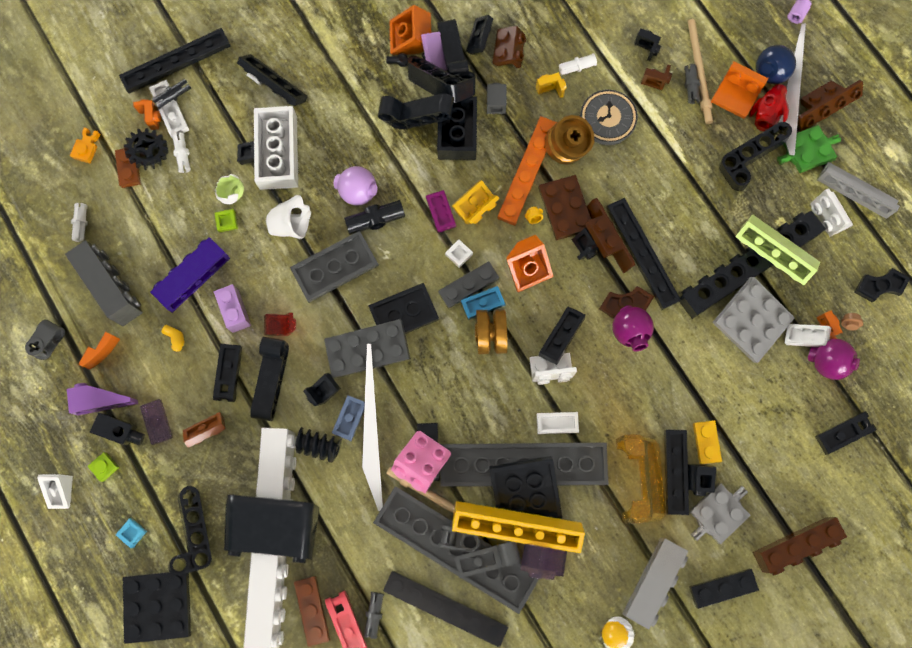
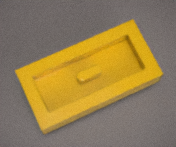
M715 421L693 423L699 465L722 462Z

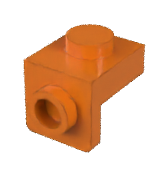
M147 99L133 102V106L138 113L145 114V123L151 130H159L161 114L154 102Z
M832 310L817 317L820 326L831 327L830 339H837L836 335L842 333V330L839 326V320Z

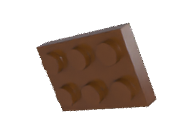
M576 175L538 186L555 240L577 235L584 228H587L585 223L591 220Z

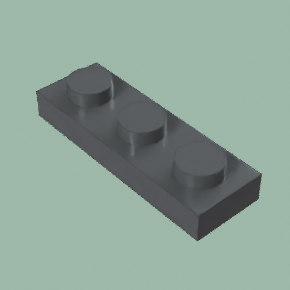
M488 261L440 289L438 293L447 308L450 309L460 303L462 299L472 296L499 280V276Z

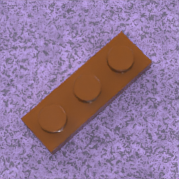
M316 576L295 581L294 586L307 646L310 647L330 641Z

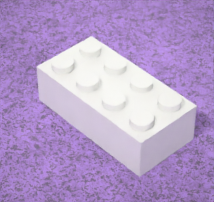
M293 106L254 108V179L260 190L298 188L297 115Z

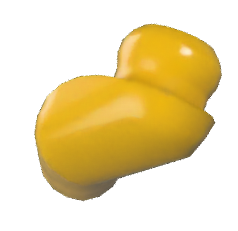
M167 324L164 325L162 334L171 338V349L175 352L181 351L185 344L183 333Z

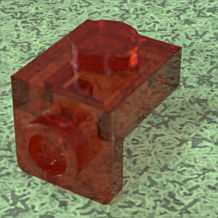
M291 312L286 315H264V335L289 336L296 329V319L293 318V313Z

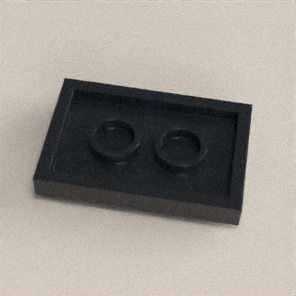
M424 283L368 305L376 325L401 319L405 334L439 320Z

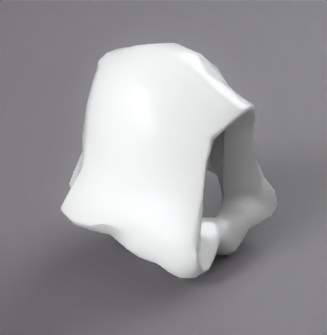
M296 195L271 209L266 216V225L270 235L290 236L297 239L305 237L311 211L310 207L303 203L300 195ZM293 208H300L302 212L301 214H291V210Z

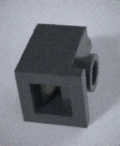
M688 464V488L693 491V495L706 496V492L715 493L716 467Z

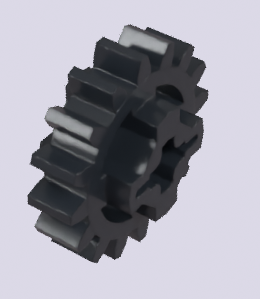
M145 128V132L137 129L138 134L131 132V138H126L127 144H124L125 156L129 158L130 164L135 163L136 168L143 165L145 170H147L148 166L155 169L156 163L161 166V159L166 160V154L168 153L167 141L163 140V135L159 134L157 136L156 130L150 133L148 128Z

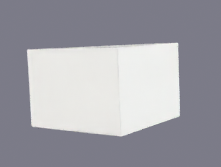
M60 474L38 475L37 478L48 509H69L73 476Z

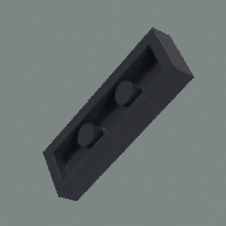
M567 307L541 348L539 357L557 365L585 320L586 315L571 307Z
M752 569L689 586L697 609L759 591Z

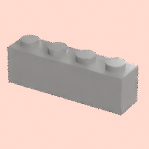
M660 538L622 614L648 630L651 626L654 627L659 618L657 613L660 607H664L668 601L669 596L667 593L670 587L673 588L677 583L679 569L683 568L687 563L688 557L686 555L688 551L666 538Z

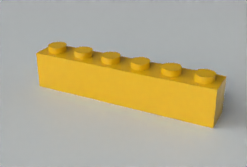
M460 501L455 503L452 518V531L576 553H581L585 535L582 523Z

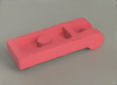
M346 591L340 592L339 596L335 598L329 597L325 599L326 607L342 647L368 648ZM342 604L344 610L337 613L336 606Z

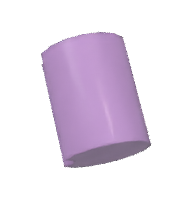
M796 0L788 14V19L796 24L802 23L811 8V1Z

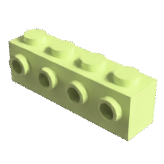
M753 214L736 235V238L743 244L748 245L760 256L769 260L774 266L783 270L802 285H805L818 271L820 261Z

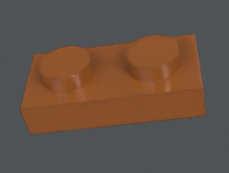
M124 148L115 150L119 186L126 188L141 185L139 168H136L135 163L130 164L129 158L125 156Z
M219 412L184 429L183 439L185 445L189 448L200 444L203 440L213 435H218L225 430V421L222 414Z

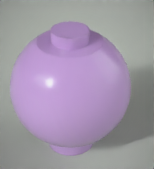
M360 166L347 168L334 178V188L338 189L340 197L351 205L359 206L368 203L378 190L373 174Z

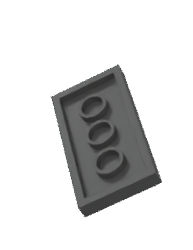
M358 231L291 266L290 269L308 303L379 265L363 235Z
M401 319L324 339L331 376L334 379L366 371L367 344H371L373 369L411 359Z

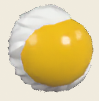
M613 617L604 625L602 639L606 648H630L632 646L635 634L631 624L626 619Z

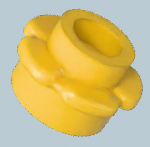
M535 206L529 208L525 214L526 220L530 224L541 222L543 220V210Z

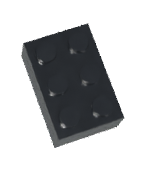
M472 96L454 103L451 119L438 122V160H476L477 97Z

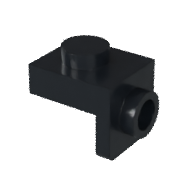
M640 28L634 44L649 50L650 53L647 60L651 61L653 55L657 57L661 49V45H659L661 37L649 30Z
M584 228L571 239L581 253L577 256L579 260L585 258L589 260L597 255L596 251L599 248L587 228Z
M326 373L314 385L304 389L303 392L307 400L316 407L325 404L341 388L332 376Z

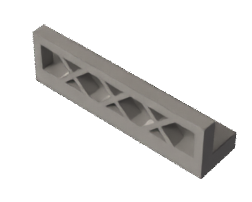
M830 162L824 166L817 178V181L886 219L897 212L900 207L897 205L899 200Z

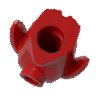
M774 85L753 105L749 117H752L757 112L755 126L758 130L764 132L776 125L782 115L783 122L787 121L789 107L786 100L787 87L785 85Z

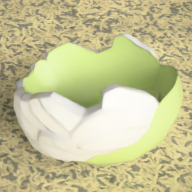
M230 174L218 180L215 195L222 203L233 204L243 196L244 185L238 176Z

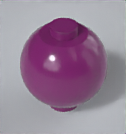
M625 306L615 316L612 330L618 342L624 346L632 347V350L637 352L649 346L647 341L653 334L654 324L651 316L645 310L639 307Z
M829 339L826 346L811 347L808 355V361L814 362L818 373L832 380L848 377L854 370L858 369L860 359L857 358V353L853 346L841 339Z

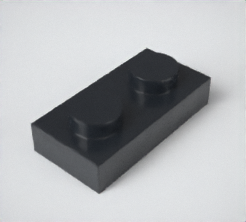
M490 15L475 19L466 52L470 55L484 52L493 18Z

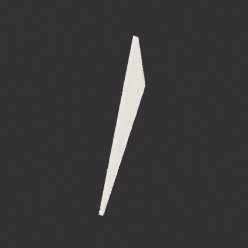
M806 23L801 25L795 50L796 68L787 84L786 100L789 107V115L786 123L791 125L792 133L786 145L790 155H795ZM783 115L780 118L779 123L783 122Z
M367 344L362 468L377 509L380 511L383 507L372 352L371 344Z

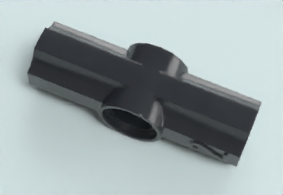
M397 200L382 206L371 205L365 208L363 212L345 217L344 220L351 235L367 229H380L388 222L404 218L405 213L401 201Z

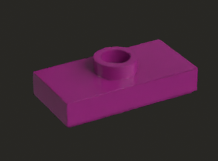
M442 190L426 195L437 232L440 233L455 228L456 223L445 191Z

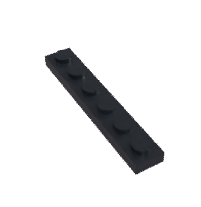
M220 28L124 72L119 77L125 90L130 94L227 49L231 45L223 29Z
M623 198L608 205L606 209L661 310L679 303L681 299L626 199Z
M395 571L391 572L383 589L384 592L499 648L509 628L507 625Z

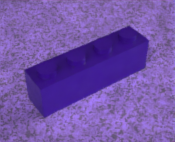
M209 237L201 241L195 251L187 254L181 264L172 268L167 277L157 282L150 293L167 310L173 313L216 273L230 257Z

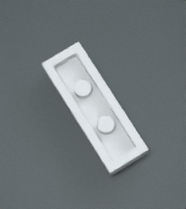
M165 80L149 87L153 98L166 91V88L170 87V85ZM172 100L159 109L171 137L173 133H177L178 136V132L185 133L190 131L177 100Z

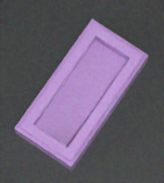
M440 32L422 34L425 59L446 71Z

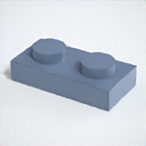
M347 395L332 434L352 442L365 410V402Z

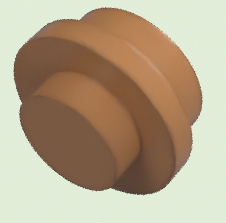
M848 313L841 320V325L847 330H857L863 326V319L857 313Z

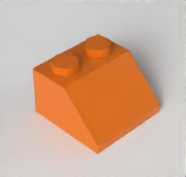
M413 5L389 21L391 55H398L400 53L412 55L424 52L421 35L432 33L431 13Z

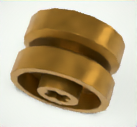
M575 115L563 117L548 130L545 136L547 154L559 164L568 165L578 161L591 151L594 145L592 126L587 120Z
M505 309L494 310L493 322H490L487 310H476L475 341L477 342L478 355L489 354L491 348L490 341H493L496 354L507 353Z

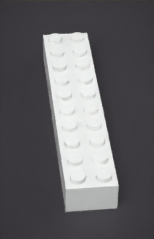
M262 428L256 497L293 501L290 498L291 491L295 487V479L292 478V471L296 469L294 449H296L297 436H295V432L289 429ZM251 553L244 648H279L283 644L284 632L281 631V622L285 620V609H282L283 600L287 596L284 578L288 576L289 566L286 564V556Z

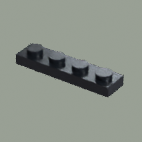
M252 54L239 57L237 64L244 71L252 74L260 83L271 88L275 94L283 97L287 103L296 106L306 102L308 97L306 94Z
M664 430L666 514L689 515L687 430Z

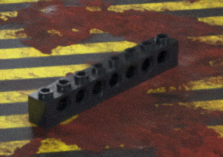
M812 211L805 215L801 212L792 219L793 223L788 225L786 222L777 229L781 235L798 247H802L826 230ZM795 229H798L801 235L797 234ZM748 247L745 250L747 253L743 256L737 254L729 260V265L725 267L722 264L713 271L714 275L711 277L706 275L698 280L699 285L694 288L689 286L681 292L680 303L693 319L742 287L750 277H757L774 264ZM747 260H751L754 263V267L750 266ZM731 270L736 271L738 273V277H734L731 274ZM715 281L721 282L722 288L717 287ZM698 292H704L706 299L701 298Z

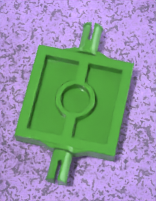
M819 125L796 134L795 155L789 154L787 145L784 143L787 154L777 157V161L780 165L791 161L799 173L834 161L837 158L832 145L841 142V137L837 134L827 138Z

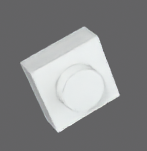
M457 240L445 252V255L460 268L473 255V252L460 240Z

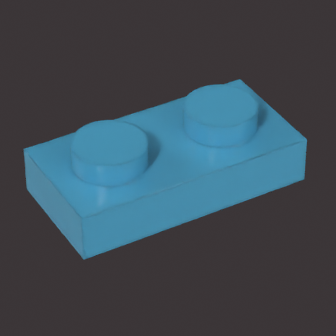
M498 286L461 300L468 320L476 317V310H487L490 312L505 306Z

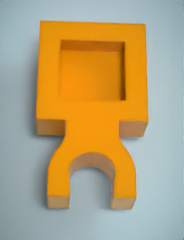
M84 128L82 131L83 138L82 140H76L70 156L73 159L91 164L97 150V146L94 143L101 134L94 130L93 134L89 136L91 131L88 128Z

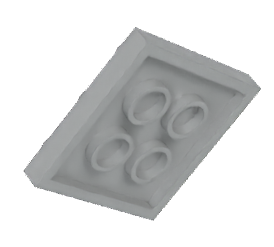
M750 277L712 323L753 363H758L795 317L755 277Z

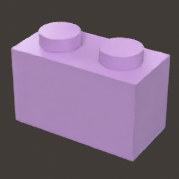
M233 284L214 291L228 330L234 333L251 326L239 290Z

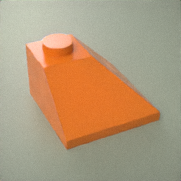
M536 235L517 242L506 258L517 292H521L554 277L544 243Z

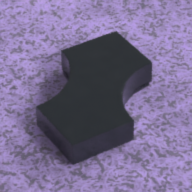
M894 268L881 277L865 274L854 293L870 302L877 300L881 294L890 293L900 296L903 294L910 277Z

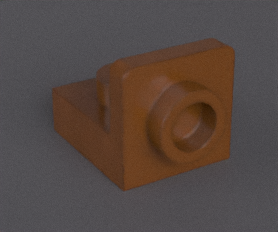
M667 65L664 73L656 69L646 68L641 84L663 90L664 85L669 84L672 73L669 72L671 65Z

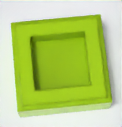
M234 209L214 213L219 233L238 229Z

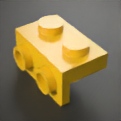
M480 180L452 205V208L465 224H476L483 218L482 214L486 210L490 211L497 205L496 201L499 200V197L493 195L484 182Z

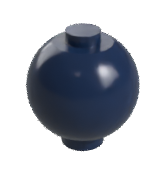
M773 45L764 49L756 61V72L769 78L766 83L773 85L787 81L793 75L796 68L794 53L783 45Z

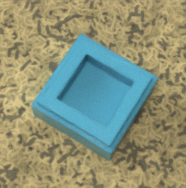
M129 518L117 532L116 536L127 546L134 548L146 534L147 530L133 518Z

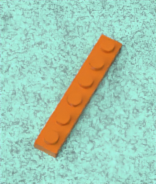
M540 116L498 214V220L516 226L547 152L545 136L548 130L558 122Z

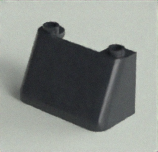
M227 495L224 550L228 551L229 556L241 557V552L292 557V562L306 563V559L312 560L319 507L308 502Z

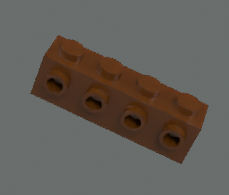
M826 517L752 553L762 572L777 575L784 572V567L790 564L791 566H796L803 563V558L809 555L810 557H815L822 554V549L828 546L829 548L842 544L841 540L847 538V535L837 517Z

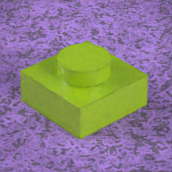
M103 452L87 466L100 482H104L119 469L106 452Z

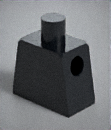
M98 413L89 432L122 445H129L131 442L140 446L145 438V434L136 431V425L102 413ZM121 429L124 430V433H123L122 436L120 435Z

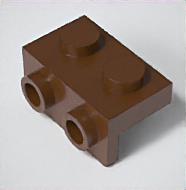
M517 25L497 29L492 62L495 66L513 64L516 68H521L526 36Z

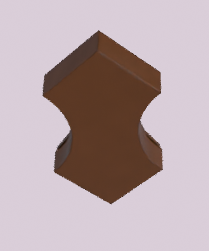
M639 286L627 294L609 292L599 310L613 319L620 312V309L625 306L639 307L646 311L654 296Z

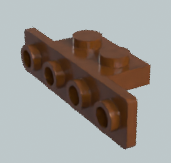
M831 80L800 98V105L807 108L808 111L798 116V131L801 132L812 127L862 97L863 81L858 80L844 88Z
M594 198L587 205L592 219L587 221L585 226L603 257L606 258L613 255L622 272L626 273L635 266L633 257L628 252L622 238L606 214L603 205L598 198Z

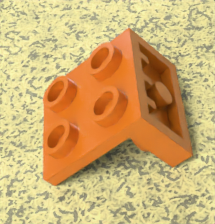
M733 61L711 102L745 119L769 78Z

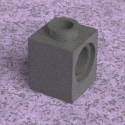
M487 84V114H506V84Z

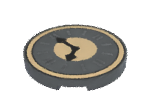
M601 90L593 93L585 100L580 112V117L587 120L592 126L594 142L602 145H616L627 139L633 133L638 120L637 109L633 101L625 94L616 90Z

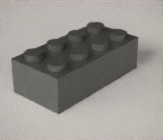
M85 240L65 253L107 318L121 326H125L143 313L139 308L141 303L135 296H131L129 293L131 288L124 280L121 281L118 277L120 272L114 265H110L108 262L110 257L104 250H100L96 244L92 245Z

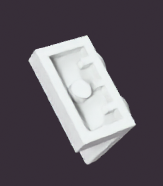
M829 188L824 190L810 203L813 213L818 216L822 225L826 228L825 232L828 233L829 237L853 226L834 191L831 192Z
M564 353L557 365L539 356L529 358L532 382H537L538 385L548 384L550 380L557 379L558 382H568L577 372L576 367L572 368L570 353Z

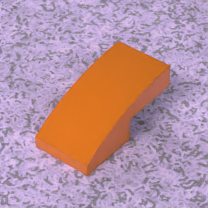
M105 332L96 349L88 346L78 365L87 369L94 368L112 352L120 339Z

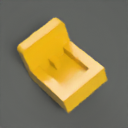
M559 72L551 75H542L536 82L538 94L556 89L559 98H562L567 88L564 79H561Z

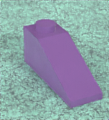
M87 383L75 384L74 388L67 389L69 413L74 415H83L138 404L136 399L87 385Z

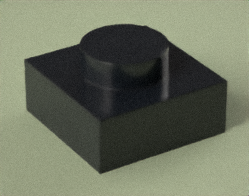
M254 141L238 144L237 162L244 165L254 162Z

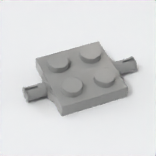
M718 483L715 486V493L709 492L689 511L699 525L691 536L698 541L707 533L718 544H722L751 516L739 501L748 491L741 486L732 494L721 483Z

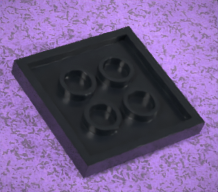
M552 456L489 466L496 508L562 519Z
M170 572L123 577L124 644L191 636L189 573L175 576Z

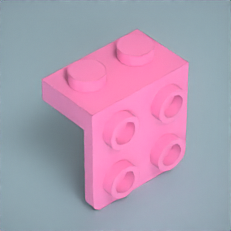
M417 431L395 459L391 471L398 478L409 482L417 491H422L426 494L433 480L450 458L451 452L423 432Z

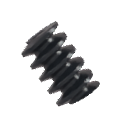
M301 427L296 438V453L301 454L304 450V455L309 456L312 452L313 458H317L320 454V460L323 461L328 456V462L332 463L339 453L342 439L340 438L335 443V436H332L327 441V434H324L320 439L319 432L311 436V430L309 429L306 434H303V427Z

